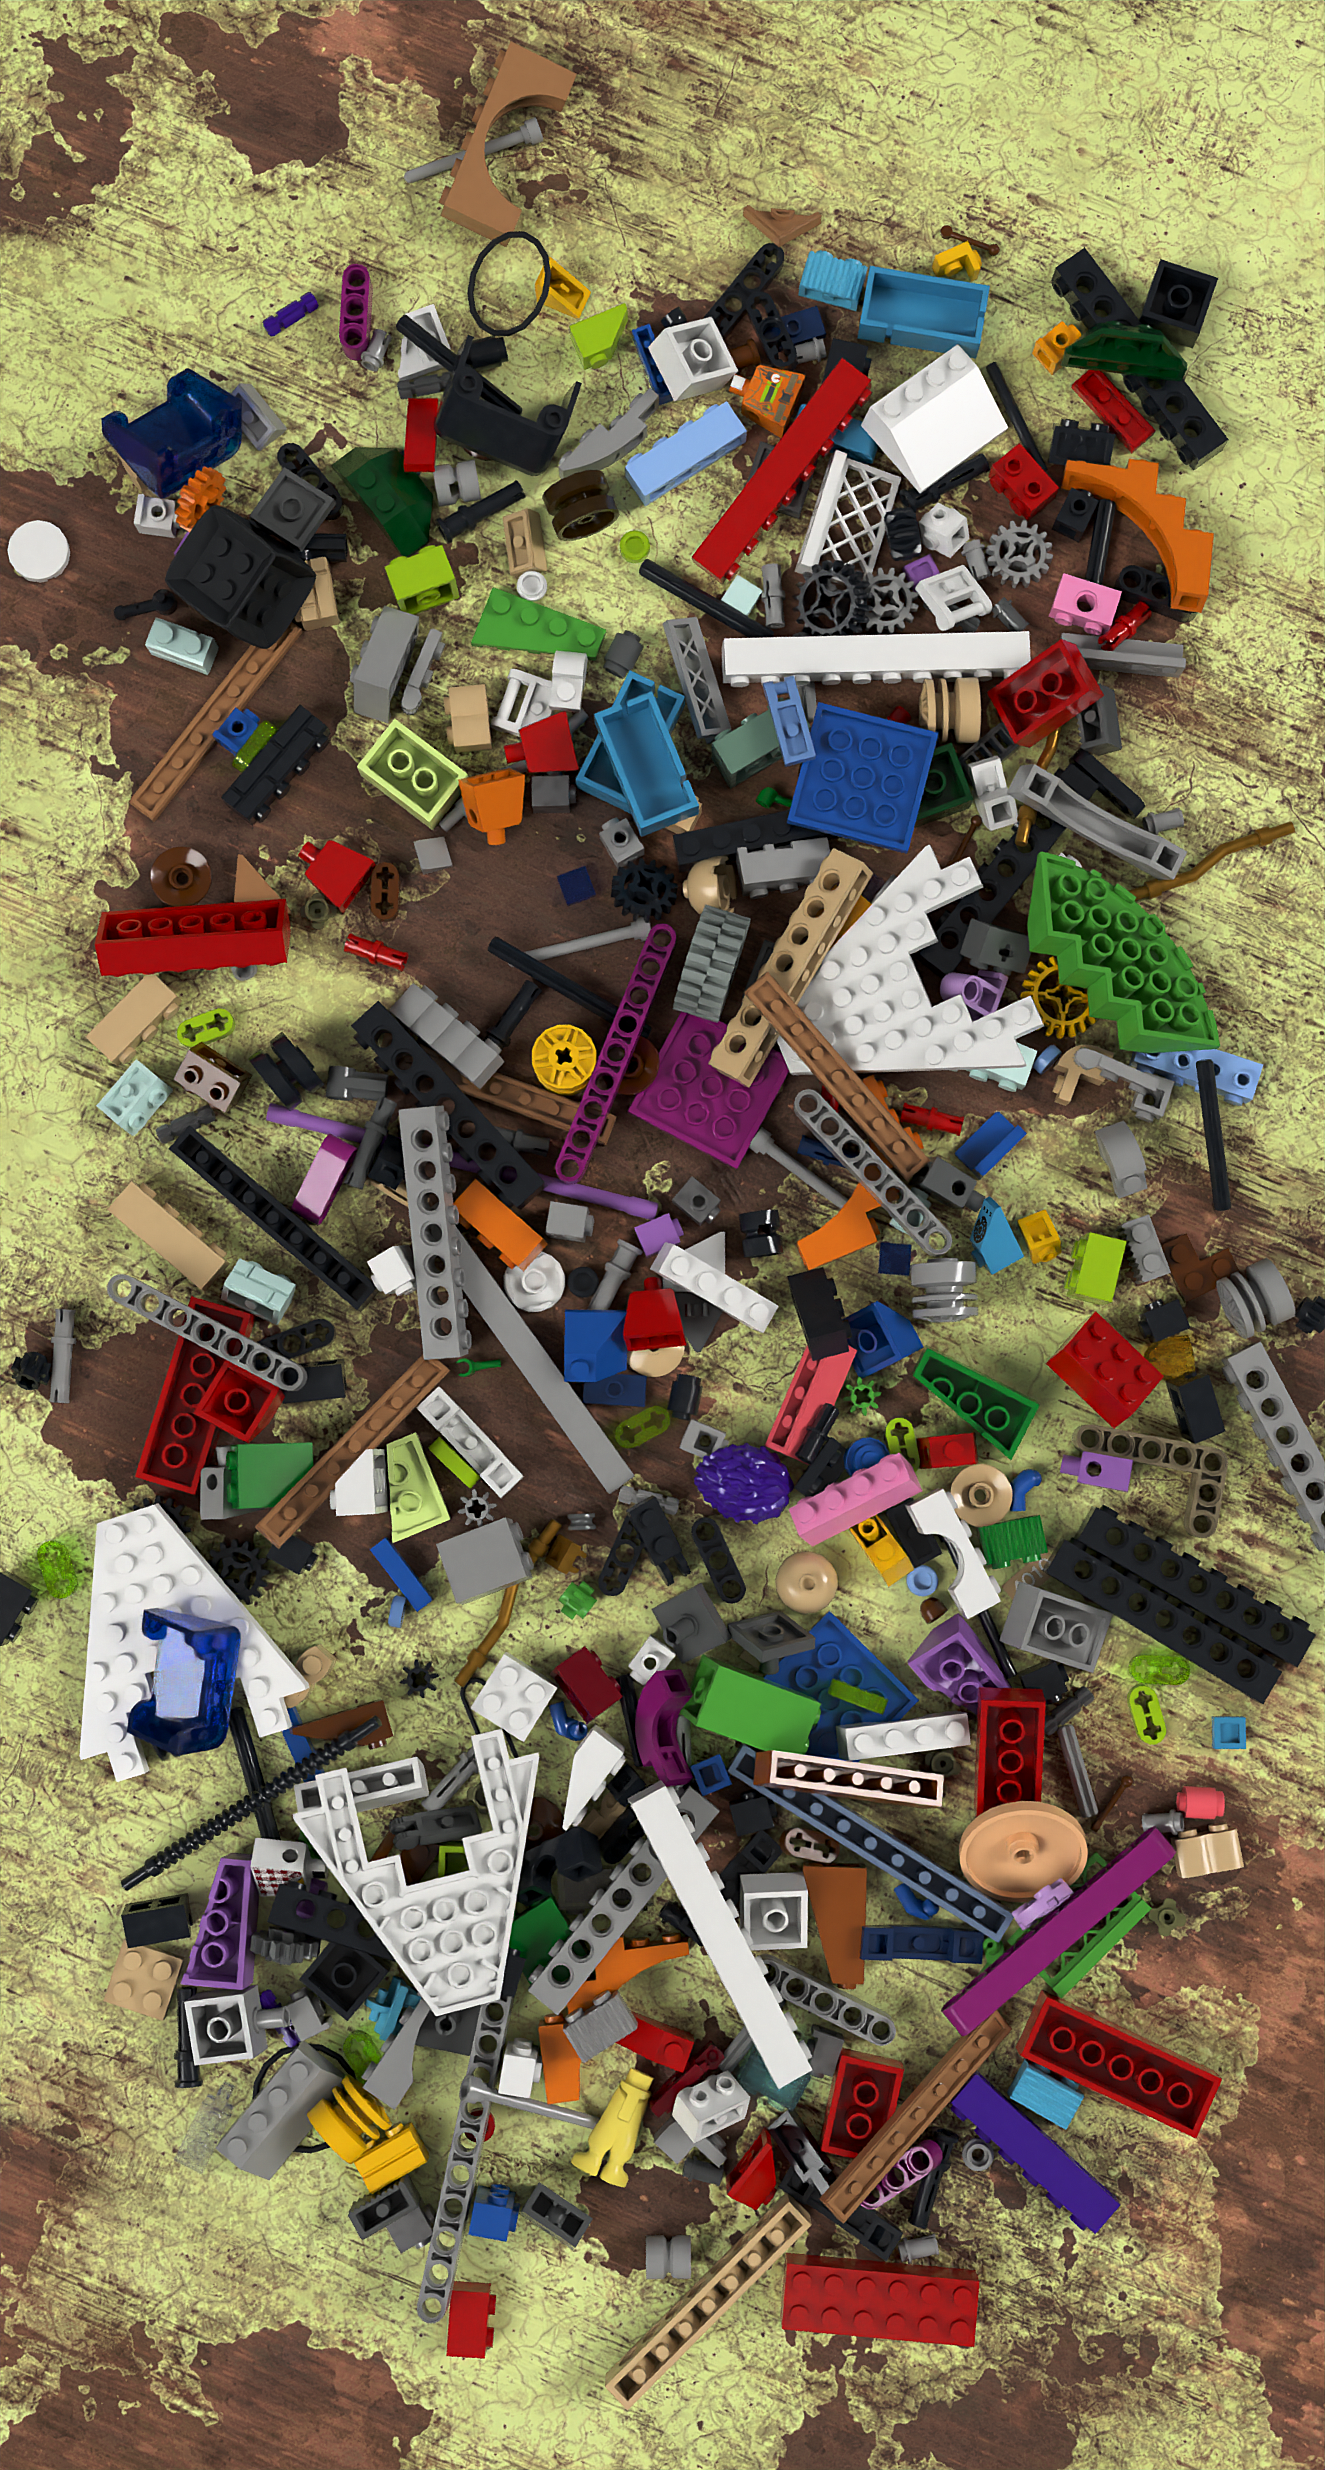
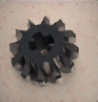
M900 507L886 512L884 524L892 559L894 561H907L920 556L922 549L914 510L911 507Z

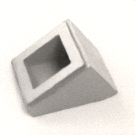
M444 837L413 842L423 875L453 866Z

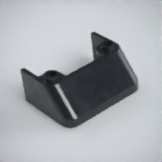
M467 335L458 349L434 420L435 432L443 440L527 475H541L549 467L568 427L582 383L576 381L565 394L561 407L554 404L547 405L540 411L536 422L480 399L483 380L477 371L464 366L474 338Z

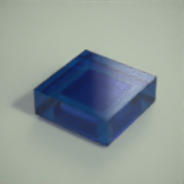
M586 866L557 876L567 907L596 896Z
M881 1242L878 1274L909 1276L912 1245Z

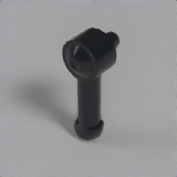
M160 589L153 594L150 600L115 607L114 617L119 621H124L126 618L154 611L164 616L171 615L177 609V600L169 590Z

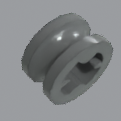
M595 1513L567 1514L568 1519L571 1520L568 1530L596 1529V1525L592 1523Z

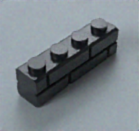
M299 705L222 795L221 799L250 825L253 826L257 821L259 823L263 822L270 814L271 808L269 806L276 798L282 799L291 788L289 783L296 774L302 776L311 764L309 759L316 751L321 753L330 742L329 735L331 734L329 728L306 708Z

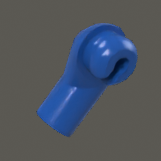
M1023 1470L1011 1481L1010 1485L1013 1496L1010 1511H1026L1025 1494L1034 1486H1039L1042 1481L1041 1474L1037 1470Z
M563 1701L548 1705L555 1731L559 1735L572 1741H580L586 1737L588 1733L587 1725L584 1722L568 1717Z
M902 1883L894 1889L903 1908L909 1915L929 1920L938 1913L939 1906L930 1899L925 1901L917 1899L911 1888L906 1884Z

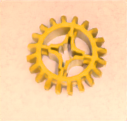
M1052 956L1048 959L1049 968L1044 962L1040 961L1037 964L1039 972L1033 969L1029 971L1028 975L1033 981L1024 980L1022 986L1030 991L1021 992L1020 998L1032 997L1042 1022L1047 1027L1045 1036L1050 1037L1055 1029L1057 1030L1056 1036L1058 1039L1064 1037L1065 1030H1067L1070 1038H1074L1076 1036V1028L1081 1033L1087 1031L1085 1022L1094 1025L1096 1019L1089 1017L1087 988H1083L1085 992L1083 994L1082 991L1075 990L1071 986L1059 984L1058 964ZM1058 974V980L1054 989H1046L1045 992L1038 991L1042 980L1051 975ZM1061 988L1063 991V995L1065 997H1069V999L1065 1001L1063 1007L1061 999L1053 996H1057ZM1039 1001L1052 1006L1056 1019L1043 1011ZM1086 1003L1084 1011L1079 1017L1066 1021L1069 1006Z

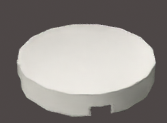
M40 520L27 522L17 528L9 540L7 550L10 563L17 573L28 581L39 583L46 582L48 579L56 578L62 574L68 565L70 548L61 530L50 522Z
M541 1252L524 1272L517 1266L513 1270L507 1267L504 1274V1289L509 1300L518 1308L527 1312H542L553 1307L561 1299L565 1289V1274L556 1259L547 1253Z

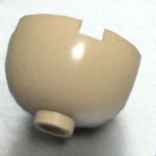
M727 856L711 857L695 863L688 874V879L684 880V897L689 898L691 906L698 914H702L705 905L731 913L734 912L735 907L729 908L730 897L736 899V879L733 866L726 865L725 863L729 859Z
M811 1551L796 1552L787 1557L779 1567L775 1578L776 1591L781 1601L792 1611L802 1614L817 1613L826 1608L834 1599L838 1587L837 1573L831 1562L821 1554Z

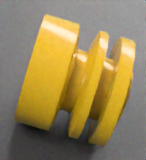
M556 1025L546 1029L536 1039L532 1049V1065L539 1082L548 1091L560 1096H572L587 1088L598 1060L592 1039L582 1029L572 1025ZM569 1052L571 1062H563L560 1065L557 1055L559 1053L565 1055Z
M347 2074L342 2079V2084L348 2094L340 2087L335 2086L332 2088V2092L338 2104L335 2106L330 2101L322 2098L307 2112V2117L324 2141L344 2161L352 2164L367 2150L361 2134L364 2132L372 2139L377 2140L380 2137V2133L373 2123L387 2131L392 2126V2122L385 2113L384 2106L379 2099L363 2088L364 2084H361L351 2075Z

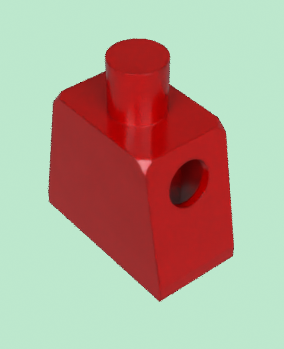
M566 711L558 712L518 729L521 742L503 746L507 764L525 760L528 772L578 770Z
M329 840L322 850L307 842L298 854V857L310 865L304 874L306 878L342 914L372 875V870L376 866L372 859L332 840Z
M658 1277L646 1278L644 1280V1291L632 1292L629 1295L623 1337L628 1351L687 1346L674 1290L671 1288L662 1289V1280Z
M975 1432L916 1438L920 1459L919 1469L979 1463Z

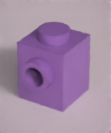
M669 1213L634 1227L646 1258L659 1254L665 1242L676 1246L680 1245L679 1237L684 1235L678 1219L671 1220Z

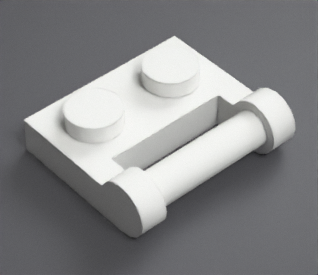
M965 565L921 580L915 588L935 615L936 624L942 631L953 628L955 623L976 615L984 616L992 611L991 600ZM968 598L973 602L952 612L947 607Z
M510 669L507 677L510 681L498 714L492 718L490 727L500 732L519 736L518 729L553 714L554 710L549 709L552 681L517 669ZM527 685L529 687L516 722L508 721L520 686Z

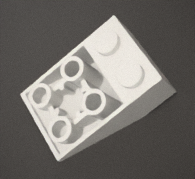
M594 1724L576 1748L562 1826L564 1830H567L571 1824L574 1827L578 1826L587 1813L588 1807L585 1806L590 1798L594 1802L598 1799L606 1788L607 1782L604 1779L609 1773L615 1776L625 1762L624 1759L626 1757L623 1755L625 1746L596 1724Z

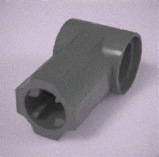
M329 1066L326 1098L342 1101H353V1098L378 1101L379 1096L387 1098L389 1075L359 1072L354 1068L343 1066Z

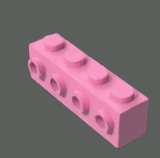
M900 1453L896 1455L891 1454L883 1457L878 1464L868 1469L857 1470L852 1474V1477L842 1482L828 1485L823 1492L815 1496L802 1498L797 1502V1505L789 1508V1512L799 1536L813 1547L922 1492V1488L912 1465Z

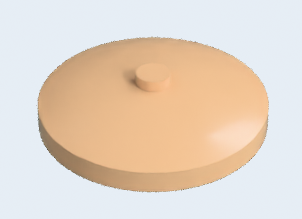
M1017 1801L993 1807L976 1817L967 1826L960 1839L959 1857L960 1866L965 1878L977 1890L991 1898L1002 1901L1030 1902L1035 1898L1034 1895L1048 1884L1051 1885L1060 1878L1068 1886H1071L1079 1878L1086 1866L1088 1848L1081 1825L1068 1812L1047 1803Z

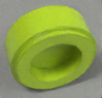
M633 530L623 535L620 540V553L627 562L640 563L648 557L650 542L643 532Z

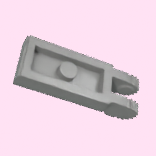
M434 628L429 631L404 690L403 698H401V710L406 715L417 713L418 707L422 703L420 690L422 687L428 688L434 671L429 669L434 659L440 660L446 645L441 642L442 632Z
M1080 1048L1073 1057L1078 1067L1081 1066L1085 1070L1098 1068L1101 1070L1100 1076L1116 1083L1120 1078L1130 1083L1128 1087L1130 1090L1142 1095H1146L1147 1091L1155 1092L1160 1083L1157 1078L1092 1049L1089 1050V1048Z

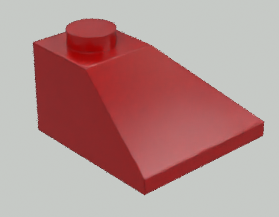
M225 1360L193 1414L249 1444L271 1422L285 1396L279 1387Z
M765 2127L726 2177L727 2195L755 2210L762 2203L766 2206L777 2191L774 2188L776 2186L771 2136Z

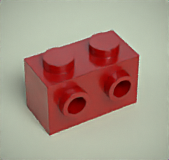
M1020 443L991 466L988 476L994 490L1000 494L1003 493L1009 499V505L1018 516L1023 515L1027 521L1053 501L1059 490L1056 483Z

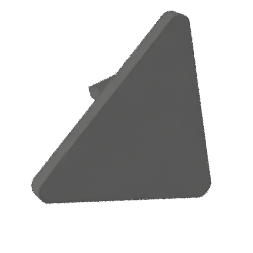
M674 1293L684 1334L694 1351L697 1353L701 1352L723 1310L694 1293Z

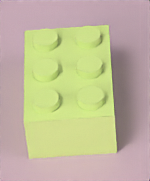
M396 719L391 722L357 765L358 771L363 778L431 830L437 826L461 795L458 779L468 777L466 772Z

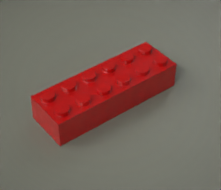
M286 899L101 912L94 945L101 976L121 977L126 974L137 973L151 975L164 971L215 970L219 967L233 966L245 968L250 965L261 964L275 966L280 963H287L291 927Z
M191 1296L188 1304L189 1307L250 1338L256 1315ZM185 1314V1317H184V1320H183V1324H182V1325H184L185 1322H186V1320H187V1315H186V1314ZM211 1324L203 1326L200 1332V1336L205 1342L210 1341L215 1334ZM180 1335L178 1336L135 1477L193 1495H200L201 1470L211 1465L221 1429L194 1415L193 1412L226 1359ZM234 1339L229 1343L228 1351L230 1355L237 1356L242 1352L243 1345L239 1339Z
M1041 1990L1016 2046L1020 2056L1193 2138H1197L1222 2081V2078L1214 2070L1044 1990Z
M785 2253L780 2313L781 2328L783 2330L974 2347L980 2281L976 2270Z

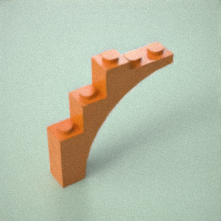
M1129 459L1126 468H1119L1114 465H1099L1085 461L1067 460L1061 488L1071 490V488L1076 490L1084 489L1093 494L1094 498L1098 500L1109 499L1116 503L1115 509L1125 514L1142 529L1156 547L1166 567L1171 588V608L1202 613L1209 593L1214 533L1203 532L1198 529H1183L1186 498L1176 497L1171 494H1156L1159 463L1148 462L1143 459Z
M874 1075L862 1079V1082L900 1125L894 1108L888 1109L884 1098L888 1097L883 1082L881 1080L876 1081ZM910 1127L905 1128V1132L920 1149H924L918 1132L912 1133ZM869 1139V1147L891 1170L895 1169ZM870 1165L864 1168L866 1179L869 1181L880 1179L881 1173L876 1166ZM859 1182L850 1199L836 1216L819 1230L796 1242L797 1249L807 1271L819 1268L877 1243L876 1236L880 1234L874 1218L868 1219L866 1214L882 1208V1206ZM896 1188L886 1190L885 1196L887 1201L890 1203L898 1201L900 1198L898 1193L900 1191Z
M623 1932L595 1968L596 1974L589 1975L567 2003L568 2014L580 2007L583 2011L594 2005L592 2000L606 1990H609L610 1994H612L647 1968L665 1960L689 1955L688 1938L681 1937V1933H669L662 1935V1940L650 1941L649 1937H638L631 1939V1944L625 1945ZM555 2013L545 2015V2020H539L538 2031L547 2104L577 2101L580 2099L581 2059L563 2031V2025L567 2021L563 2017V2013H559L558 2016Z

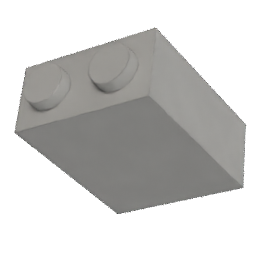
M505 1517L436 1544L457 1604L464 1605L533 1578L530 1570L534 1569V1565L529 1553L523 1552L520 1543L523 1540V1534L517 1522L513 1523L512 1519Z

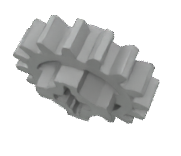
M1026 520L1022 521L1020 527H1017L1014 521H1010L1008 530L1001 525L997 531L998 535L992 534L989 541L992 545L987 546L986 554L991 555L987 559V565L995 566L991 575L994 577L1000 574L1002 576V585L1007 580L1012 581V588H1016L1018 582H1022L1023 586L1028 588L1030 579L1038 583L1041 579L1040 573L1046 574L1048 572L1049 566L1047 563H1051L1053 555L1047 552L1051 550L1052 543H1044L1047 533L1038 534L1036 532L1037 524H1034L1030 529L1027 528ZM1001 545L1004 546L1003 550L1006 552L1002 559L999 553ZM1038 549L1039 561L1036 564L1033 554ZM1026 551L1024 557L1022 555L1013 557L1014 552L1020 554L1021 552L1024 553Z
M878 568L875 577L870 572L865 576L866 581L870 583L865 592L874 595L871 599L867 600L874 609L871 613L869 611L865 612V615L870 620L866 624L865 630L869 631L872 627H875L876 635H880L883 629L887 630L888 635H892L894 627H897L902 632L905 629L903 621L911 623L914 617L909 612H917L919 606L912 603L919 596L917 592H910L914 582L905 583L904 578L906 574L904 572L898 577L894 576V568H891L888 574H884L882 568ZM890 583L889 586L879 587L876 584ZM900 590L905 598V606H903L904 603H902L899 600L898 593ZM886 597L890 598V603L885 607L880 605L881 600H884ZM890 616H891L892 618H894V620H890V621H882V620H881V618L890 617Z

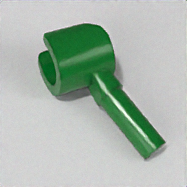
M770 787L762 789L756 798V802L767 809H770L773 802L791 807L792 804L791 799L778 795Z
M462 1358L456 1362H467L469 1364V1371L467 1373L458 1374L461 1377H470L475 1371L481 1369L501 1367L500 1359L474 1362L471 1359Z

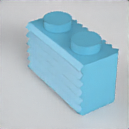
M820 250L816 253L809 251L798 295L857 311L868 267L863 266L856 259L849 258L844 261L836 257L833 258V255L827 251Z
M1025 2058L1007 2091L1009 2097L1066 2130L1084 2098L1083 2093L1078 2089L1080 2084L1064 2076L1059 2078L1050 2073L1051 2070Z

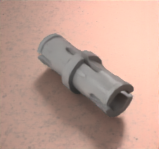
M774 563L766 564L761 567L764 591L761 593V601L765 604L766 627L768 629H778L785 626L783 612L785 591L782 590L781 565Z

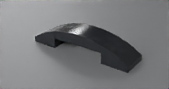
M763 1830L757 1831L718 1874L725 1887L720 1892L724 1900L731 1899L734 1906L740 1901V1875L765 1874L783 1853L780 1845ZM686 1913L677 1926L702 1948L703 1944Z
M792 2165L778 2186L802 2204L810 2205L860 2240V2244L886 2262L904 2233L877 2210L866 2209L861 2205L843 2224L820 2200L822 2194L816 2186L812 2187L808 2182L803 2183Z

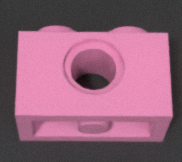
M1063 573L1048 617L1055 618V622L1064 626H1072L1073 624L1083 627L1085 632L1092 635L1104 634L1112 625L1122 591ZM1077 603H1088L1091 611L1082 612L1077 607Z

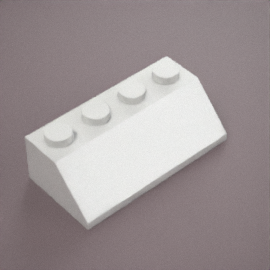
M366 1449L335 1483V1490H330L331 1509H336V1516L388 1512L386 1449Z

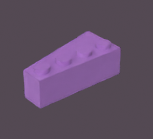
M230 1853L220 1859L209 1893L205 1914L202 1915L199 1925L200 1930L189 1956L190 1961L187 1971L184 1973L181 1981L182 1985L243 1990L253 1983L255 1954L250 1948L252 1934L257 1932L259 1892L251 1870L252 1854Z

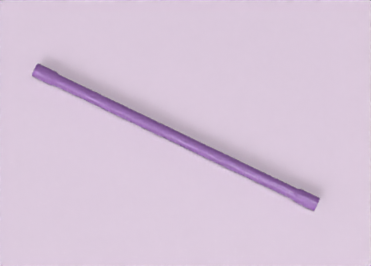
M270 1103L266 1120L290 1127H300L327 1135L332 1134L338 1138L361 1143L366 1131L365 1128L303 1113L297 1109L289 1111L286 1106ZM386 1136L383 1137V1140L379 1148H381L382 1144L384 1143ZM452 1151L453 1158L449 1162L450 1167L477 1173L481 1169L474 1160L468 1163L458 1152ZM507 1168L502 1173V1180L513 1183L517 1178L515 1168ZM537 1173L548 1185L543 1191L624 1211L629 1215L653 1220L656 1217L659 1205L657 1202L634 1196L628 1197L577 1183L566 1184L558 1178Z

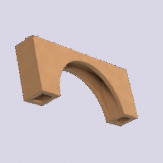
M510 41L507 51L501 49L494 65L495 68L499 69L495 79L489 77L483 95L488 96L484 106L478 104L472 122L477 124L474 133L467 131L461 149L466 151L463 160L456 158L450 176L455 178L452 187L450 188L445 185L439 203L444 205L440 216L490 240L508 231H514L522 209L513 205L499 192L489 175L484 152L488 131L502 116L523 107H545L561 113L577 75ZM511 238L499 244L504 247H507Z

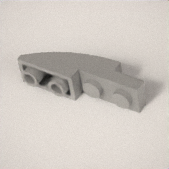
M651 388L644 394L639 393L630 403V409L625 415H618L611 422L609 431L600 423L594 430L588 429L581 437L580 445L573 452L571 450L567 451L560 459V478L563 479L574 473L586 470H602L634 450L648 437L647 425L644 422L659 408V395Z

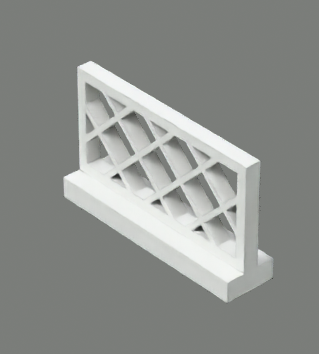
M835 450L829 458L794 572L800 574L805 572L812 573V566L818 564L820 557L831 552L834 560L842 561L836 549L849 543L856 558L847 563L853 565L859 562L864 572L862 581H866V574L868 572L872 574L885 533L884 516L886 512L892 510L901 477L847 458V453ZM850 468L858 471L864 482L851 488L845 477L847 469ZM878 480L892 484L889 494L881 498L878 497L872 483ZM843 485L845 491L840 493ZM866 486L873 502L860 507L853 492ZM848 495L855 511L842 516L837 507V502ZM884 501H886L885 508L882 505ZM876 506L882 518L879 523L870 526L863 511ZM835 514L837 519L832 521L833 515ZM858 514L865 530L852 536L845 520ZM840 524L847 539L833 545L828 531L829 528ZM878 529L877 534L875 536L873 531ZM868 534L873 547L871 551L862 555L855 539ZM826 542L828 548L823 550L824 544ZM869 557L868 563L866 564L864 559ZM830 578V581L846 586L839 578Z

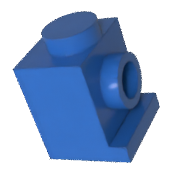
M235 707L221 727L215 730L212 735L217 743L242 760L263 733V730L257 724L260 719L247 708L241 712ZM239 724L243 725L241 732H233Z
M720 1754L691 1766L702 1796L732 1784Z

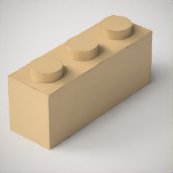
M155 974L146 975L85 1037L116 1066H119L121 1063L126 1064L135 1056L137 1052L135 1049L142 1041L148 1042L158 1032L156 1027L164 1019L170 1020L176 1015L180 1009L178 1005L182 1000Z

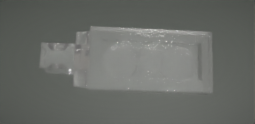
M224 2081L216 2097L208 2094L206 2099L203 2100L174 2161L203 2174L231 2118L234 2106L229 2104L228 2101L234 2091V2085Z

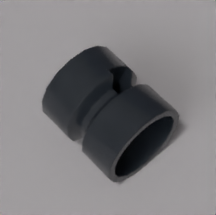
M761 1210L739 1214L740 1230L746 1234V1238L742 1240L744 1258L766 1257L784 1253L782 1236L776 1233V1230L780 1228L778 1210ZM758 1228H763L764 1234L758 1235Z

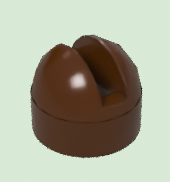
M934 1597L924 1600L920 1605L921 1615L928 1625L948 1611L943 1602Z

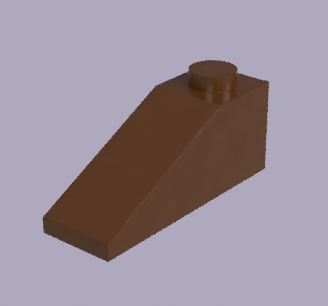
M381 1699L289 1728L290 1734L331 1741L333 1738L338 1739V1735L345 1730L352 1731L376 1715L380 1719L382 1726L359 1740L357 1745H368L369 1750L387 1745L386 1739L393 1737L384 1701Z

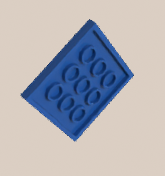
M818 702L810 732L816 758L802 762L787 823L907 854L939 733Z
M828 1611L808 1631L816 1638L815 1649L782 1657L779 1660V1672L773 1675L766 1674L763 1678L808 1695L821 1703L820 1719L815 1726H812L808 1737L809 1747L805 1755L844 1760L839 1758L836 1726L863 1722L899 1721L919 1700Z

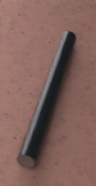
M997 362L990 363L986 366V370L1023 447L1046 472L1048 468Z

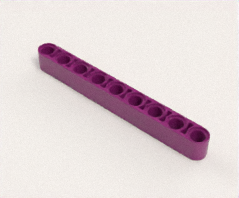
M657 924L652 927L557 1159L555 1166L556 1174L566 1184H576L585 1174L676 948V933L668 924ZM660 933H665L670 936L671 942L665 947H659L654 943V938ZM651 961L657 963L660 967L658 973L652 976L646 975L642 971L644 964ZM636 990H643L648 994V999L643 1004H635L631 1000L632 993ZM627 1018L633 1019L637 1023L635 1030L631 1033L621 1031L619 1025L622 1020ZM613 1047H620L625 1051V1056L621 1061H611L608 1058L609 1050ZM604 1075L610 1076L614 1080L613 1086L605 1091L600 1090L596 1086L598 1078ZM590 1104H597L602 1108V1113L597 1119H589L584 1114L586 1107ZM578 1133H586L590 1136V1143L585 1148H577L573 1144V1138ZM573 1161L578 1164L579 1170L575 1176L566 1177L562 1174L561 1169L566 1162Z
M1156 1826L1146 1830L1076 1890L1065 1902L1047 1915L943 2006L941 2012L961 2036L969 2034L1173 1858L1176 1850Z

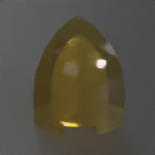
M1189 1335L1162 1339L1150 1345L1144 1353V1357L1164 1376L1163 1380L1173 1379L1185 1373L1195 1371L1194 1352Z

